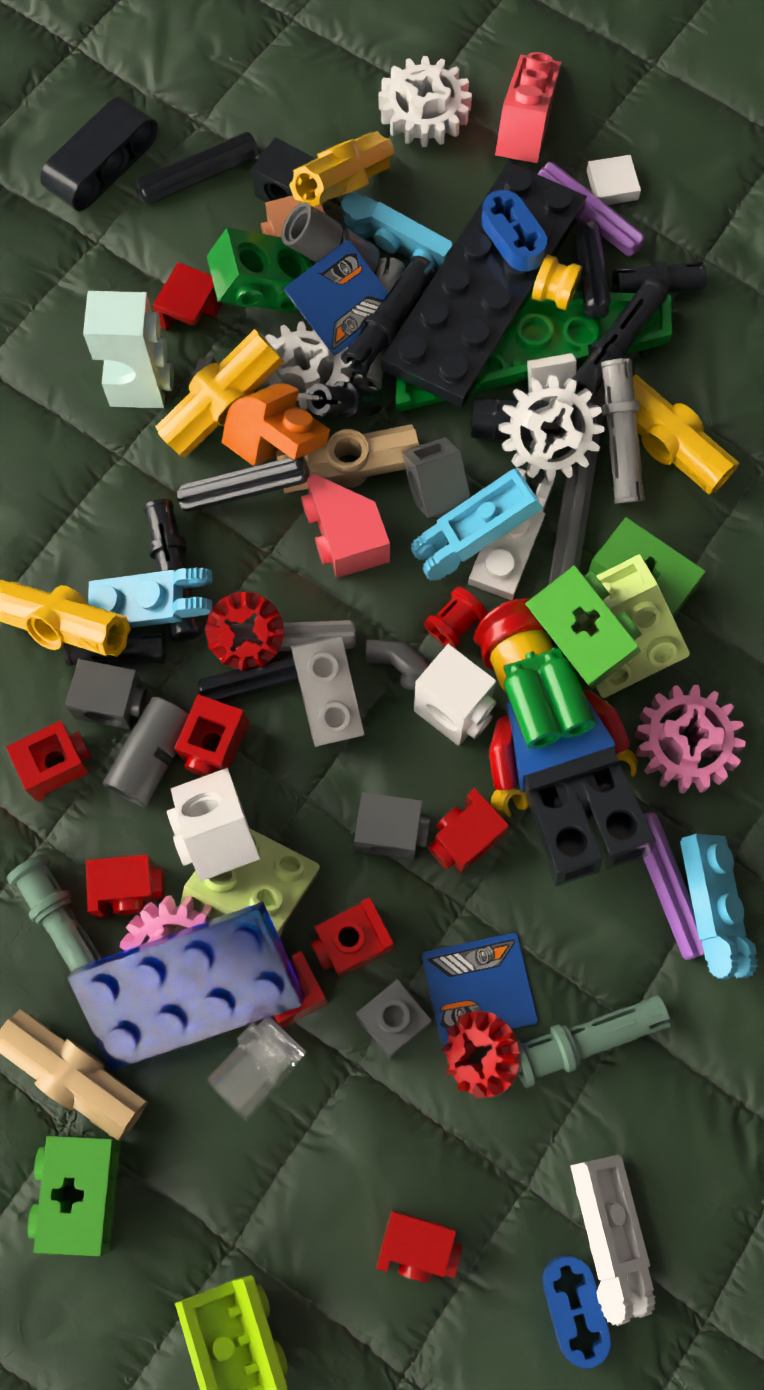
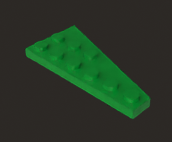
M575 291L567 311L557 308L554 301L549 299L538 301L532 299L531 295L471 394L528 380L527 361L572 353L576 359V367L582 366L589 357L588 350L594 341L601 340L636 293L609 292L611 301L609 314L603 319L599 316L591 319L585 314L582 291ZM421 294L420 297L417 299V301L415 302V304L412 306V308L410 309V311L408 312V314L405 316V318L403 319V321L400 323V325H399V330L401 329V327L403 326L404 322L406 321V319L408 318V316H409L410 313L412 312L413 308L415 307V305L417 304V302H418L419 299L421 298L422 294ZM667 295V300L662 303L625 355L669 343L672 335L671 295ZM397 378L395 413L446 401Z

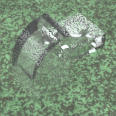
M269 1015L258 1026L254 1022L249 1025L237 1038L238 1047L207 1078L209 1086L246 1123L288 1078L306 1054V1051Z

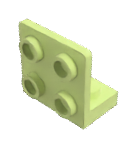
M640 554L597 575V578L610 593L603 602L615 616L623 610L642 634L634 640L638 644L641 653L596 686L601 697L606 698L687 658L690 652L657 582ZM584 613L577 618L581 627L576 634L586 631L590 636H593L599 630L595 625V621L599 616L590 619Z
M250 829L260 859L201 882L195 871L184 886L180 905L187 896L193 897V909L198 912L206 905H210L212 911L208 918L213 923L225 919L227 925L220 933L221 937L234 938L235 944L230 952L261 968L272 960L285 923L313 882L320 866L303 855Z

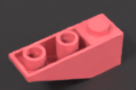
M533 52L528 55L520 54L503 103L495 156L538 163L561 62L554 61L551 56L540 52Z

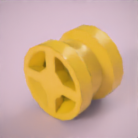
M547 254L538 272L532 292V299L538 301L549 299L555 302L557 308L567 311L578 286L582 266L574 263L569 266L562 265L557 257Z

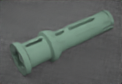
M46 854L35 856L17 866L8 874L6 879L11 886L18 887L31 909L28 916L32 922L44 926L73 976H75L88 1002L93 1006L114 994L113 992L117 991L120 986L107 969L100 954L71 909L73 896L68 890L61 889L50 871L49 865L51 861Z
M655 995L640 1003L608 1013L581 1025L567 1028L565 1025L560 1026L557 1024L550 1028L549 1034L524 1043L517 1040L520 1051L518 1076L525 1088L532 1087L537 1078L562 1069L568 1073L575 1071L577 1066H580V1060L631 1042L647 1034L670 1028V1017L665 1004L658 995Z

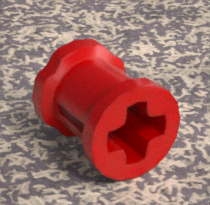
M459 586L455 587L451 592L452 599L436 616L430 615L424 622L427 631L442 646L445 647L449 644L455 649L461 644L459 639L475 622L480 623L488 614L483 604L472 593Z

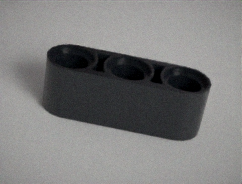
M120 96L113 98L49 158L41 171L40 180L42 186L75 211L80 212L87 209L151 147L158 132L156 120L125 98Z

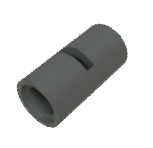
M300 203L287 217L282 230L283 243L313 262H319L343 242L350 240L371 270L375 272L380 256L377 246L309 203Z
M151 697L102 784L118 796L146 808L167 772L171 761L177 754L174 748L189 714L166 700Z

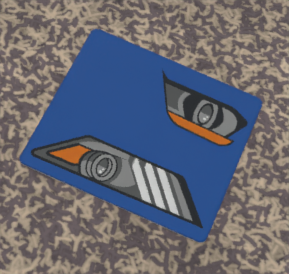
M350 240L343 242L284 288L286 294L334 356L355 340L361 331L360 324L365 316L373 314L388 294L385 287Z
M516 933L422 953L441 1043H447L449 1035L446 1029L453 1026L459 1020L460 1015L474 1011L493 1013L502 1018L511 1029L534 1025L538 1022Z

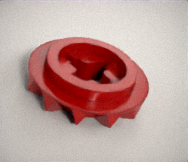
M236 592L222 598L212 608L207 619L205 632L209 650L215 654L222 664L244 671L259 666L263 667L278 653L284 638V624L278 609L270 600L253 592ZM253 613L258 615L254 620L255 625L252 631L263 644L246 639L236 649L233 648L237 632L231 628L232 625L226 619L242 624L247 618L250 619Z
M474 1011L460 1015L459 1020L453 1026L446 1029L449 1035L448 1041L440 1050L447 1055L449 1065L444 1073L455 1078L458 1083V1091L468 1092L474 1095L475 1099L500 1095L512 1085L519 1070L520 1051L516 1036L510 1026L493 1013ZM492 1046L493 1049L486 1052L487 1055L481 1059L482 1064L469 1063L468 1059L474 1053L475 1047Z

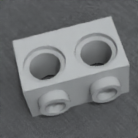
M338 635L291 646L315 747L363 736L364 730L342 636Z

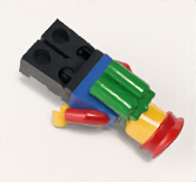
M530 598L514 599L502 603L490 611L479 623L473 638L476 645L480 646L484 665L488 669L495 671L500 686L509 698L506 701V715L496 722L489 750L493 786L497 789L491 796V806L500 816L510 818L511 812L508 808V801L511 797L518 809L525 810L530 805L534 822L549 861V869L555 887L599 873L602 859L608 870L651 855L655 839L631 786L618 763L619 760H624L630 764L632 777L635 776L638 760L636 755L628 749L630 742L617 709L592 691L582 690L573 665L567 658L563 657L560 648L553 647L554 640L526 606L525 603ZM518 783H519L520 790H519V789H515V787L518 785ZM588 818H589V821H590L591 826H592V828H593V831H594V833H595V836H596V838H597L598 844H599V846H600V850H599V848H598L597 842H596V840H595V837H594V835H593V832H592L591 827H590V825H589V822H588V820H587Z

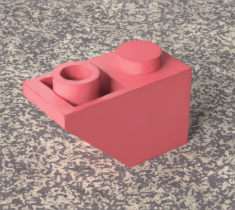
M310 475L307 480L308 494L301 496L308 523L317 521L322 535L315 538L322 564L331 563L337 579L389 563L390 542L375 501L319 475Z

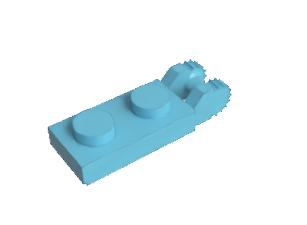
M351 192L342 197L343 200L340 201L345 227L364 239L373 237L376 244L388 253L398 252L410 260L414 256L425 257L431 263L424 270V273L431 266H434L437 272L453 248L450 240L381 202H376L365 195L361 196V193Z
M517 468L512 469L436 520L437 524L423 532L421 536H417L418 538L414 539L410 548L418 560L428 559L425 560L426 562L422 568L426 577L430 581L441 580L447 574L457 570L461 561H466L544 508Z
M196 567L89 581L88 605L127 616L130 628L182 622V618L209 615L212 610L211 599L203 597L183 598V589L212 584V571L207 568Z
M693 834L683 837L680 844L699 940H702L705 960L708 961L707 967L710 969L709 972L713 974V977L717 976V979H730V977L735 976L736 978H749V976H753L754 972H757L758 959L755 958L757 952L755 944L745 937L744 907L738 897L733 874L734 859L728 847L726 836Z

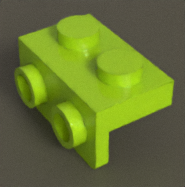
M252 1275L230 1280L175 1303L200 1390H287L284 1377L288 1371L287 1360L282 1347L276 1340L273 1341L267 1322V1317L270 1315V1306L266 1293L261 1285L255 1283Z

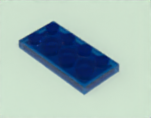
M264 902L75 968L67 977L110 1071L302 1006L305 999L303 990Z

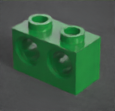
M226 228L207 254L218 302L237 304L242 307L278 310L283 313H296L298 311V308L286 294L284 288L311 268L312 265L310 259L286 246L282 241V237Z

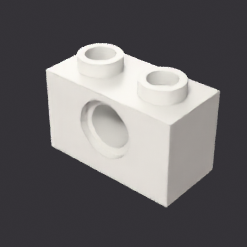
M447 644L416 680L414 712L456 745L460 746L468 735L476 739L491 721L493 716L489 713L496 704V701L492 698L496 680L451 645Z
M228 768L171 788L175 808L167 810V814L175 834L173 836L174 843L183 866L193 863L200 882L260 859Z

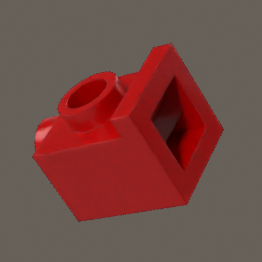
M197 694L174 749L183 760H186L184 768L203 777L225 768L229 770L244 733L248 732L251 724L244 710ZM213 738L221 739L216 751L206 750L209 740Z
M61 720L6 746L25 791L36 802L45 799L46 794L89 774L84 761L91 758L92 755L80 731L71 734ZM54 757H64L65 761L49 768V763Z
M475 788L467 794L466 809L464 811L457 806L437 823L436 827L440 832L436 834L435 841L428 846V850L442 867L448 870L453 866L460 875L504 838L509 828L507 822Z
M148 854L86 860L88 912L96 919H108L107 908H113V914L116 915L138 914L143 910L144 905L150 902L158 904L157 899L165 898L166 886L163 868H156L155 862Z
M370 897L362 900L360 904L315 926L314 928L319 939L310 943L323 970L325 971L333 967L338 978L393 951L394 943ZM347 929H352L359 935V941L353 947H345L339 942L340 934Z
M392 1209L376 1269L387 1272L390 1261L400 1263L398 1274L420 1282L430 1283L432 1274L455 1278L463 1244L454 1242L456 1234L454 1228Z

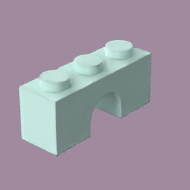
M88 291L83 335L92 359L104 360L102 386L110 407L164 408L166 391L173 390V364L167 363V342L165 338H160V316L158 312H152L147 292Z

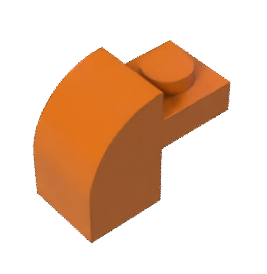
M277 383L240 398L230 406L225 419L222 443L251 465L257 466L276 457V451L279 450L293 460H297L327 445L330 429L314 419L310 413L296 406L299 389L289 384Z

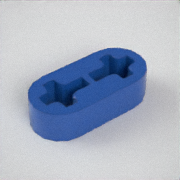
M498 190L489 194L483 202L481 224L484 231L512 268L519 271L537 269L545 259L547 248L545 231L517 194L508 190ZM510 214V221L504 215ZM519 240L524 245V247L518 248ZM534 246V250H528V248Z
M559 1255L549 1261L542 1275L543 1290L558 1345L563 1355L573 1365L583 1369L594 1368L603 1363L611 1347L610 1333L606 1319L603 1317L604 1313L601 1311L602 1305L598 1301L594 1276L590 1268L581 1259L571 1255ZM568 1266L572 1273L582 1275V1282L575 1285V1293L579 1305L570 1307L567 1294L562 1289H554L553 1281L561 1278L560 1268ZM581 1314L585 1327L590 1332H598V1340L591 1343L592 1353L584 1355L578 1347H570L569 1340L577 1336V1328L573 1316Z

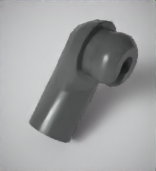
M367 639L365 663L393 665L401 672L400 683L402 687L415 690L416 680L427 669L428 662L407 643Z

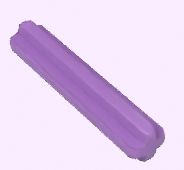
M548 162L539 171L538 175L586 195L585 208L579 218L586 223L592 220L597 222L600 227L601 236L626 256L632 257L641 249L645 235L554 162Z
M654 812L645 813L643 815L654 836L655 843L651 855L643 857L682 957L685 960H691L705 955L702 940H699L691 897L659 818Z

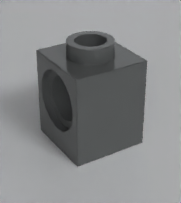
M446 437L402 451L413 501L427 518H441L470 498L461 452Z
M78 659L65 706L75 720L132 731L135 716L140 717L146 707L147 688H143L144 685L136 670Z
M362 792L354 838L355 852L414 860L416 846L426 847L430 817L421 816L422 801Z
M398 979L356 1013L358 1021L389 1059L394 1057L431 1024V1019Z

